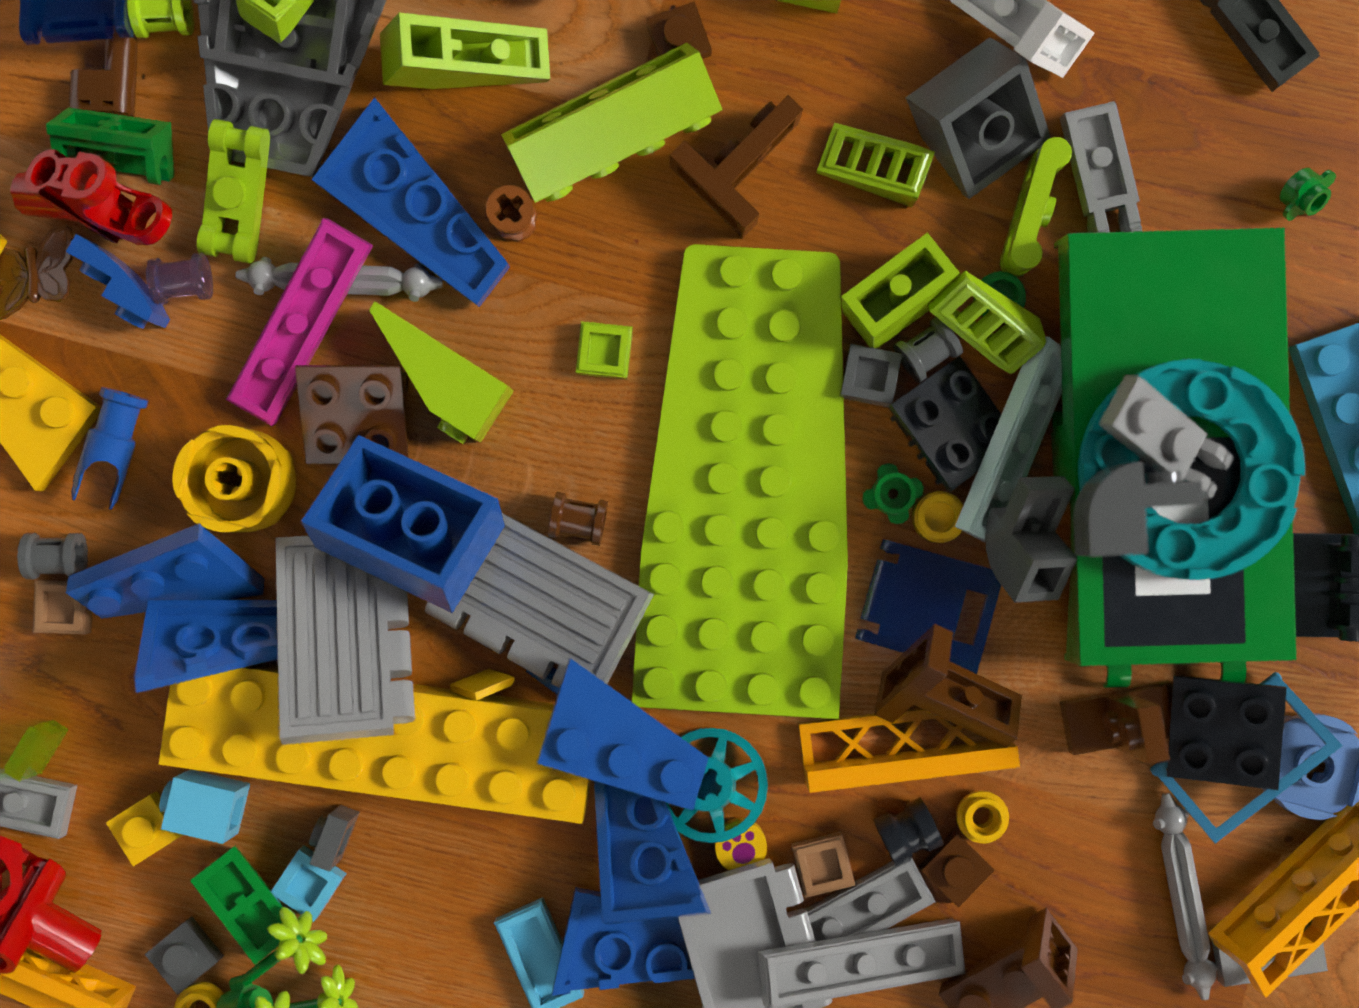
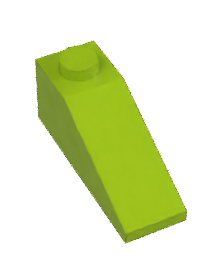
M399 12L380 33L383 85L443 89L544 83L550 80L546 28Z
M374 301L369 311L429 411L442 419L437 428L464 444L468 436L482 442L514 390Z

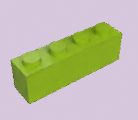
M685 43L501 134L534 202L536 203L542 199H545L546 202H551L566 196L572 191V184L591 176L592 179H597L614 172L619 167V161L635 153L638 156H644L657 151L664 146L665 138L681 130L684 133H691L705 127L711 122L710 116L723 109L700 52L690 44Z

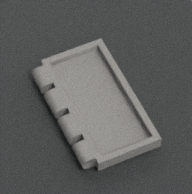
M502 513L505 527L454 612L450 613L427 602L425 613L455 630L461 627L468 614L471 615L464 628V635L498 654L505 650L511 638L515 641L508 652L507 659L542 679L548 676L555 663L558 664L559 667L552 679V684L560 688L569 658L608 684L654 594Z
M309 535L275 538L279 723L282 745L394 735V724L410 723L415 720L413 682L409 680L391 681L392 678H403L412 675L410 632L406 630L388 631V629L404 628L409 625L407 591L315 548Z
M770 858L698 880L711 914L678 918L703 1008H766L763 1006L758 951L815 942L807 909L786 911V908L804 901L794 864L788 863L774 867ZM832 999L783 1008H822L831 1004Z

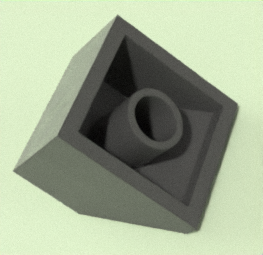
M990 37L906 97L921 138L930 150L935 151L934 156L961 193L968 199L1033 154L1045 141L1051 138L1026 58Z

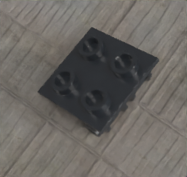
M958 356L888 407L893 414L890 420L892 422L896 421L905 436L910 435L912 438L907 443L909 447L916 444L921 452L916 455L919 460L924 457L927 459L925 464L935 476L934 482L936 485L942 483L949 492L953 491L979 470L1002 415L961 356Z
M1293 533L1296 637H1339V640L1359 641V534Z
M1174 675L1168 751L1170 760H1168L1167 777L1278 790L1287 687Z

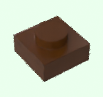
M695 1L646 18L647 28L657 56H661L685 43L698 50L702 59L712 56V48Z
M953 830L943 840L944 845L934 849L918 867L959 908L995 870Z

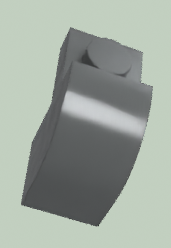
M1143 462L1117 464L1099 471L1087 481L1075 503L1073 514L1075 555L1093 557L1148 553L1145 507L1203 504L1202 481L1181 482V471L1145 473L1146 484H1144Z
M1064 476L1019 477L1007 507L990 508L985 533L989 564L996 579L1014 602L1059 600L1076 564V555L1056 533L1057 527L1075 490Z

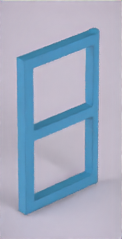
M1277 672L1271 674L1260 684L1287 687L1286 702L1325 744L1321 749L1281 778L1278 790L1266 789V791L1216 828L1175 779L1167 777L1168 761L1157 762L1150 768L1151 773L1163 782L1214 844L1343 746L1288 687Z

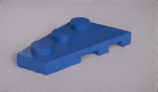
M199 523L70 575L68 577L66 594L101 619L144 613L146 612L148 600H231L263 595L265 578Z
M148 600L134 676L136 693L277 660V600Z
M569 658L537 758V764L694 810L709 758L580 664Z
M594 781L602 924L612 925L711 914L666 802Z
M575 887L552 987V996L571 994L572 990L599 987L600 990L619 988L621 984L653 981L654 983L695 979L678 918L612 925L602 924L600 892Z

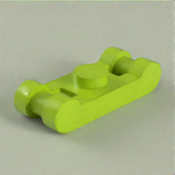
M214 119L208 131L210 154L203 220L197 235V251L199 254L213 257L218 256L219 253L229 254L233 256L234 261L252 264L257 254L270 133L268 129L250 126L248 130L234 128L232 122ZM233 149L244 151L246 156L245 166L231 164ZM225 218L239 220L236 235L224 233Z
M1053 137L1045 141L1031 156L1000 258L1001 270L1011 273L1016 277L1026 274L1039 264L1042 259L1043 251L1041 245L1036 241L1040 227L1046 228L1054 212L1056 198L1049 195L1055 175L1069 163L1072 157L1071 145L1061 137Z

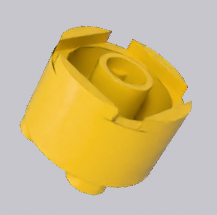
M220 425L208 429V431L200 434L194 440L191 439L181 449L174 464L172 482L177 499H180L182 505L189 513L187 515L195 523H200L204 528L217 532H253L275 525L287 511L295 494L296 472L291 453L271 436L239 426ZM232 473L242 476L240 487L230 483Z

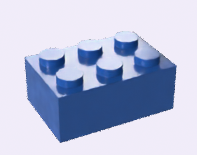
M358 435L301 521L315 548L450 613L454 612L505 527L498 498Z

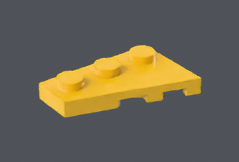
M0 335V443L33 489L44 492L99 416L101 406Z

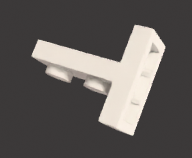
M950 0L1015 47L1014 50L1027 60L1062 78L1095 34L1092 30L1047 0Z

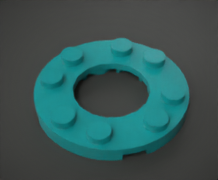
M1184 359L1156 365L1133 375L1140 376L1187 417H1200L1218 425L1234 442L1241 460L1240 483L1233 500L1217 516L1198 524L1177 523L1159 515L1152 507H1145L1148 553L1120 556L1147 572L1185 580L1214 579L1230 575L1255 563L1279 542L1288 530L1298 510L1294 506L1299 491L1300 476H1305V458L1300 434L1288 409L1268 386L1258 378L1235 366L1228 367L1214 362L1201 361V359ZM1120 385L1102 401L1090 419L1084 433L1078 460L1080 491L1090 478L1107 467L1139 462L1140 458L1099 425Z

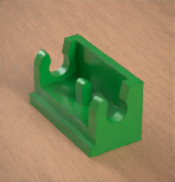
M68 107L46 123V131L50 135L51 149H56L68 158H76L79 152L91 153L110 163L116 171L146 175L149 184L160 185L161 180L170 182L175 177L171 122Z
M236 845L190 880L254 965L279 947L280 940L272 936L267 928L272 924H283L279 913L283 906Z

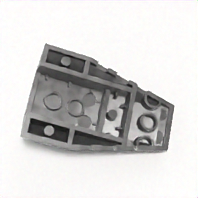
M194 0V3L198 4L201 36H198L200 57L204 58L207 83L203 85L208 131L214 119L232 122L234 128L248 130L250 126L268 129L270 133V147L267 168L314 177L319 169L387 0H314L296 27L281 43H277L246 22L240 16L235 0ZM233 149L232 161L245 163L246 156L244 151Z

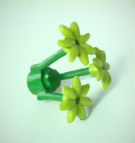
M287 907L281 908L279 912L283 924H272L267 928L272 936L280 940L279 947L245 974L232 977L229 981L231 991L221 995L216 1007L359 1008L356 1001L348 998L354 991L355 980L353 978L345 979L340 965L334 966L332 978L322 976L321 984L324 993H321L317 999L290 1003L289 993L283 991L278 995L273 1005V999L269 991L252 984L253 981L288 957L294 958L296 968L301 974L307 971L309 959L318 965H323L326 962L323 951L317 946L326 941L327 934L325 931H309L313 921L312 914L309 911H304L297 919L295 914Z

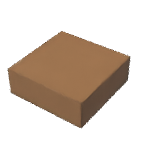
M35 581L33 633L89 634L92 631V611L66 594L68 581Z
M841 831L791 843L805 898L855 886Z

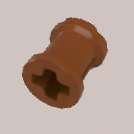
M503 185L489 195L486 203V215L496 233L505 240L517 242L529 238L536 229L537 212L528 193L514 185ZM509 205L513 209L519 210L522 217L515 223L510 218H506L503 212Z

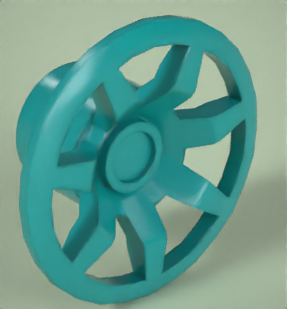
M698 729L681 737L689 744L701 738L714 737L719 739L712 756L708 757L694 810L684 808L678 818L672 811L669 803L666 802L677 831L688 838L700 842H724L746 832L762 813L767 799L768 780L763 760L747 740L726 729ZM727 740L741 747L752 762L730 768L724 763ZM756 770L759 784L755 803L736 791V781ZM733 803L751 810L749 815L739 825L725 831L723 812L725 806ZM699 810L709 811L716 833L699 832L687 826L686 823Z

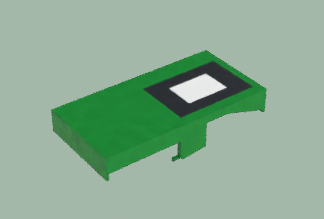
M1285 227L1068 233L1054 243V249L1058 248L1063 414L1060 411L1053 412L1052 463L1053 477L1064 476L1075 489L1070 499L1071 551L1074 554L1073 514L1075 503L1080 493L1078 460L1081 443L1089 421L1096 409L1121 384L1125 375L1133 376L1150 367L1184 359H1201V361L1214 362L1228 367L1235 366L1258 378L1279 397L1290 413ZM1188 417L1207 433V439L1223 446L1233 456V460L1228 469L1221 470L1205 464L1199 457L1195 456L1190 468L1206 475L1217 485V490L1213 497L1210 499L1203 498V504L1152 508L1159 515L1177 523L1198 524L1217 516L1233 500L1240 483L1241 460L1233 440L1218 425L1200 417ZM1140 458L1139 462H1143L1144 484H1146L1145 473L1157 471ZM1293 521L1279 542L1255 563L1230 575L1214 579L1185 580L1156 575L1136 567L1120 555L1093 557L1076 555L1077 561L1070 574L1067 642L1064 660L1078 666H1106L1107 678L1103 688L1129 687L1132 678L1131 665L1220 662L1221 676L1219 680L1245 682L1246 662L1297 660Z

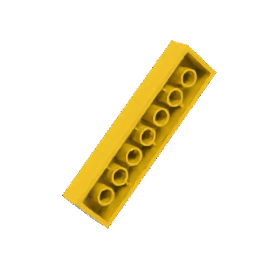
M267 663L251 665L170 685L158 764L582 824L586 813L590 779L537 764V758L554 703L489 695L476 701L451 692V689L413 684L415 720L410 723L394 724V735L282 745L279 723L278 665Z

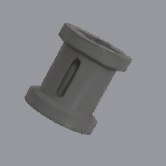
M937 317L929 321L930 327L909 341L904 342L900 340L893 345L895 353L902 354V366L912 379L918 383L927 378L926 372L950 356L956 358L963 353L961 343L953 330Z
M25 533L21 537L18 546L17 559L19 571L25 579H37L40 574H66L69 577L72 574L85 570L88 565L86 538L82 533H69L67 537L41 538L37 533Z

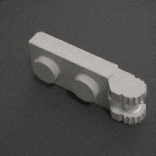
M1115 101L1064 113L1060 117L1064 138L1071 145L1072 157L1070 163L1083 216L1087 217L1088 233L1110 232L1105 212L1119 209L1118 223L1121 232L1142 231L1137 207L1140 199Z
M1125 375L1099 423L1102 428L1155 471H1181V482L1202 481V498L1205 499L1213 497L1217 490V485L1206 475L1190 468L1195 456L1199 457L1205 464L1221 470L1228 469L1233 460V456L1223 446L1207 439V433L1140 376Z

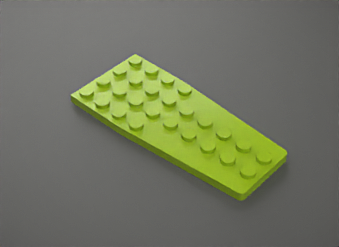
M700 244L690 245L684 252L641 548L639 586L653 593L654 596L636 628L632 703L638 707L839 719L848 548L844 397L840 396L843 384L840 260L834 253Z

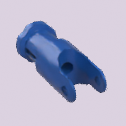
M101 387L99 395L103 398V403L95 428L88 429L73 478L71 496L72 500L75 501L84 472L92 463L108 461L116 466L117 478L108 507L109 510H112L121 494L136 445L132 435L141 409L147 408L149 400L119 390Z

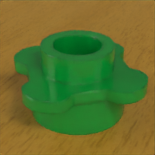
M1303 168L1291 176L1280 193V201L1287 206L1283 211V217L1291 221L1298 215L1307 214L1312 216L1322 210L1331 197V190L1328 187L1335 181L1336 173L1329 169L1319 175L1311 168Z
M883 464L877 469L878 478L873 487L864 491L862 501L867 509H878L885 513L891 523L902 524L908 520V510L914 504L915 499L923 495L924 487L919 479H910L908 476L899 473L894 464ZM890 489L897 491L898 495L895 499H891L888 496Z

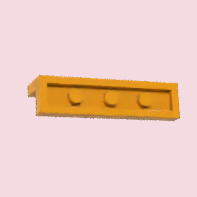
M922 708L908 709L893 723L874 714L798 723L804 779L809 793L1020 768L1018 746L1011 743L1007 747H1003L993 741L974 743L960 732L963 727L956 724L951 725L945 719ZM936 719L949 730L937 747L923 749L909 738L922 720ZM909 722L902 732L892 725ZM884 725L896 734L898 738L885 754L872 755L860 746L858 742L871 726ZM859 728L852 738L841 731ZM833 731L847 742L835 760L814 762L811 734ZM956 736L966 743L949 746ZM905 742L915 749L898 752ZM853 749H856L863 755L861 757L847 758Z
M1359 801L1353 807L1347 805L1341 811L1333 813L1337 816L1327 819L1208 933L1214 945L1242 967L1253 988L1265 998L1359 908ZM1349 884L1348 889L1341 895L1342 890ZM1312 920L1311 925L1304 931L1305 926ZM1275 956L1274 961L1262 972L1261 968Z
M28 948L14 972L0 974V994L32 1008H127L136 988L131 983L87 964H84L76 973H72Z

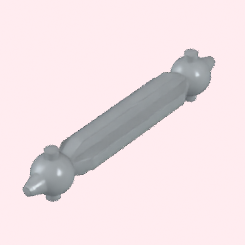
M262 257L261 260L252 263L249 268L236 271V279L249 283L254 288L253 292L257 295H263L264 291L271 290L275 285L285 290L299 263H287L275 268L270 258ZM416 263L414 267L407 269L404 273L393 267L362 266L347 294L390 296L404 290L409 295V299L416 302L420 297L427 295L429 291L442 288L443 280L430 275L424 269V265Z
M1163 793L1160 807L1155 813L1153 826L1164 833L1161 849L1181 951L1188 960L1184 966L1182 980L1185 984H1190L1196 989L1201 1000H1208L1211 986L1216 980L1218 967L1215 962L1207 959L1210 943L1191 844L1183 833L1189 814L1185 809L1176 805L1170 793Z

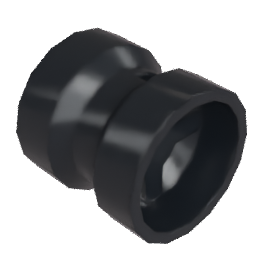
M921 797L906 803L904 810L895 815L887 812L873 819L896 867L911 861L912 855L922 849L930 852L944 845L936 824Z

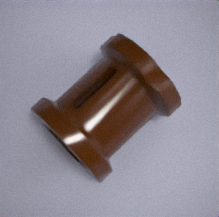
M557 491L552 506L548 536L557 538L559 534L587 538L591 540L592 545L600 546L607 516L608 501L600 500L597 504L567 499L565 493Z

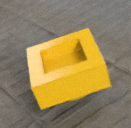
M157 791L106 822L133 867L183 836L182 834L161 830L165 813L159 810L161 797Z

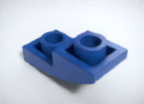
M75 234L66 252L83 261L79 269L80 272L107 285L101 296L119 305L114 314L141 329H144L147 322L166 328L170 318L159 299L143 279L114 254L98 244Z

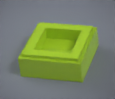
M581 321L576 374L628 380L633 327Z

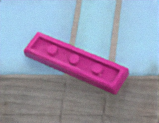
M328 218L322 219L227 396V401L270 426L277 424L297 387L295 366L309 365L373 247L372 244Z

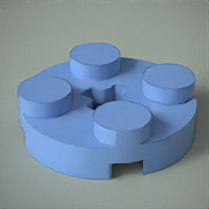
M1313 713L1343 746L1323 761L1325 763L1323 773L1314 772L1312 779H1308L1306 775L1274 798V800L1282 808L1301 817L1325 820L1337 816L1333 813L1341 811L1347 805L1353 807L1359 801V739L1355 735L1357 734L1355 730L1346 722L1328 715ZM1299 715L1284 716L1279 780L1304 762L1306 758H1309L1312 753L1317 752L1325 745Z

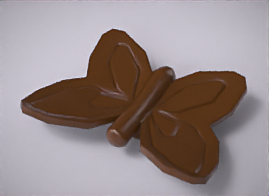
M63 225L51 229L40 242L38 250L34 247H27L24 250L25 259L18 251L4 247L0 255V286L3 287L0 295V320L6 319L20 310L28 299L32 303H37L42 296L47 301L61 302L70 294V279L65 269L72 261L73 256L68 254L66 250L74 238L70 227Z

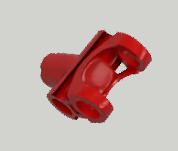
M56 149L45 150L31 161L25 172L18 173L15 176L10 188L14 206L20 213L31 217L77 221L107 241L116 244L122 238L136 245L155 244L167 232L173 216L170 205L159 197L131 189L116 182L117 177L114 167L101 157L91 153L79 152L76 158H68ZM123 191L136 196L134 203L120 192ZM156 213L153 222L146 228L148 220Z
M0 836V974L14 972L27 948L68 971L76 973L95 951L101 939L102 930L53 903L66 878V871L61 865L50 858L48 860L40 858L22 848L21 843ZM22 864L26 866V868H25L23 874H22ZM8 869L10 885L2 890V873Z

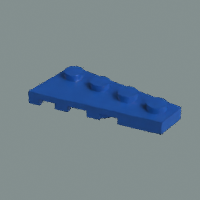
M374 97L312 180L460 294L480 307L509 270V264Z

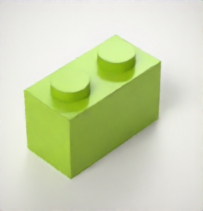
M927 232L842 295V313L870 348L878 349L929 311L928 305L960 276V272Z

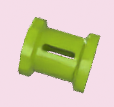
M127 0L130 25L137 38H148L150 32L179 31L183 36L193 34L194 19L191 0Z

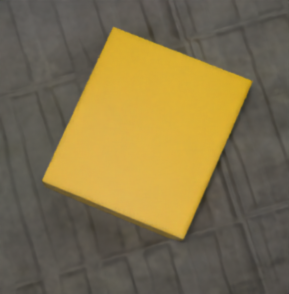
M486 669L450 684L451 692L477 701L510 687L514 683V677L492 669Z

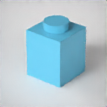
M193 769L173 777V781H169L166 784L160 799L159 810L165 813L161 830L224 844L239 833L251 783Z

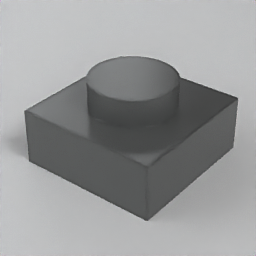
M851 344L848 350L840 396L848 400L889 407L893 404L902 354Z
M340 805L328 817L320 816L309 840V845L315 847L310 865L330 872L342 860L360 813L359 811Z
M192 916L145 954L177 995L224 957Z

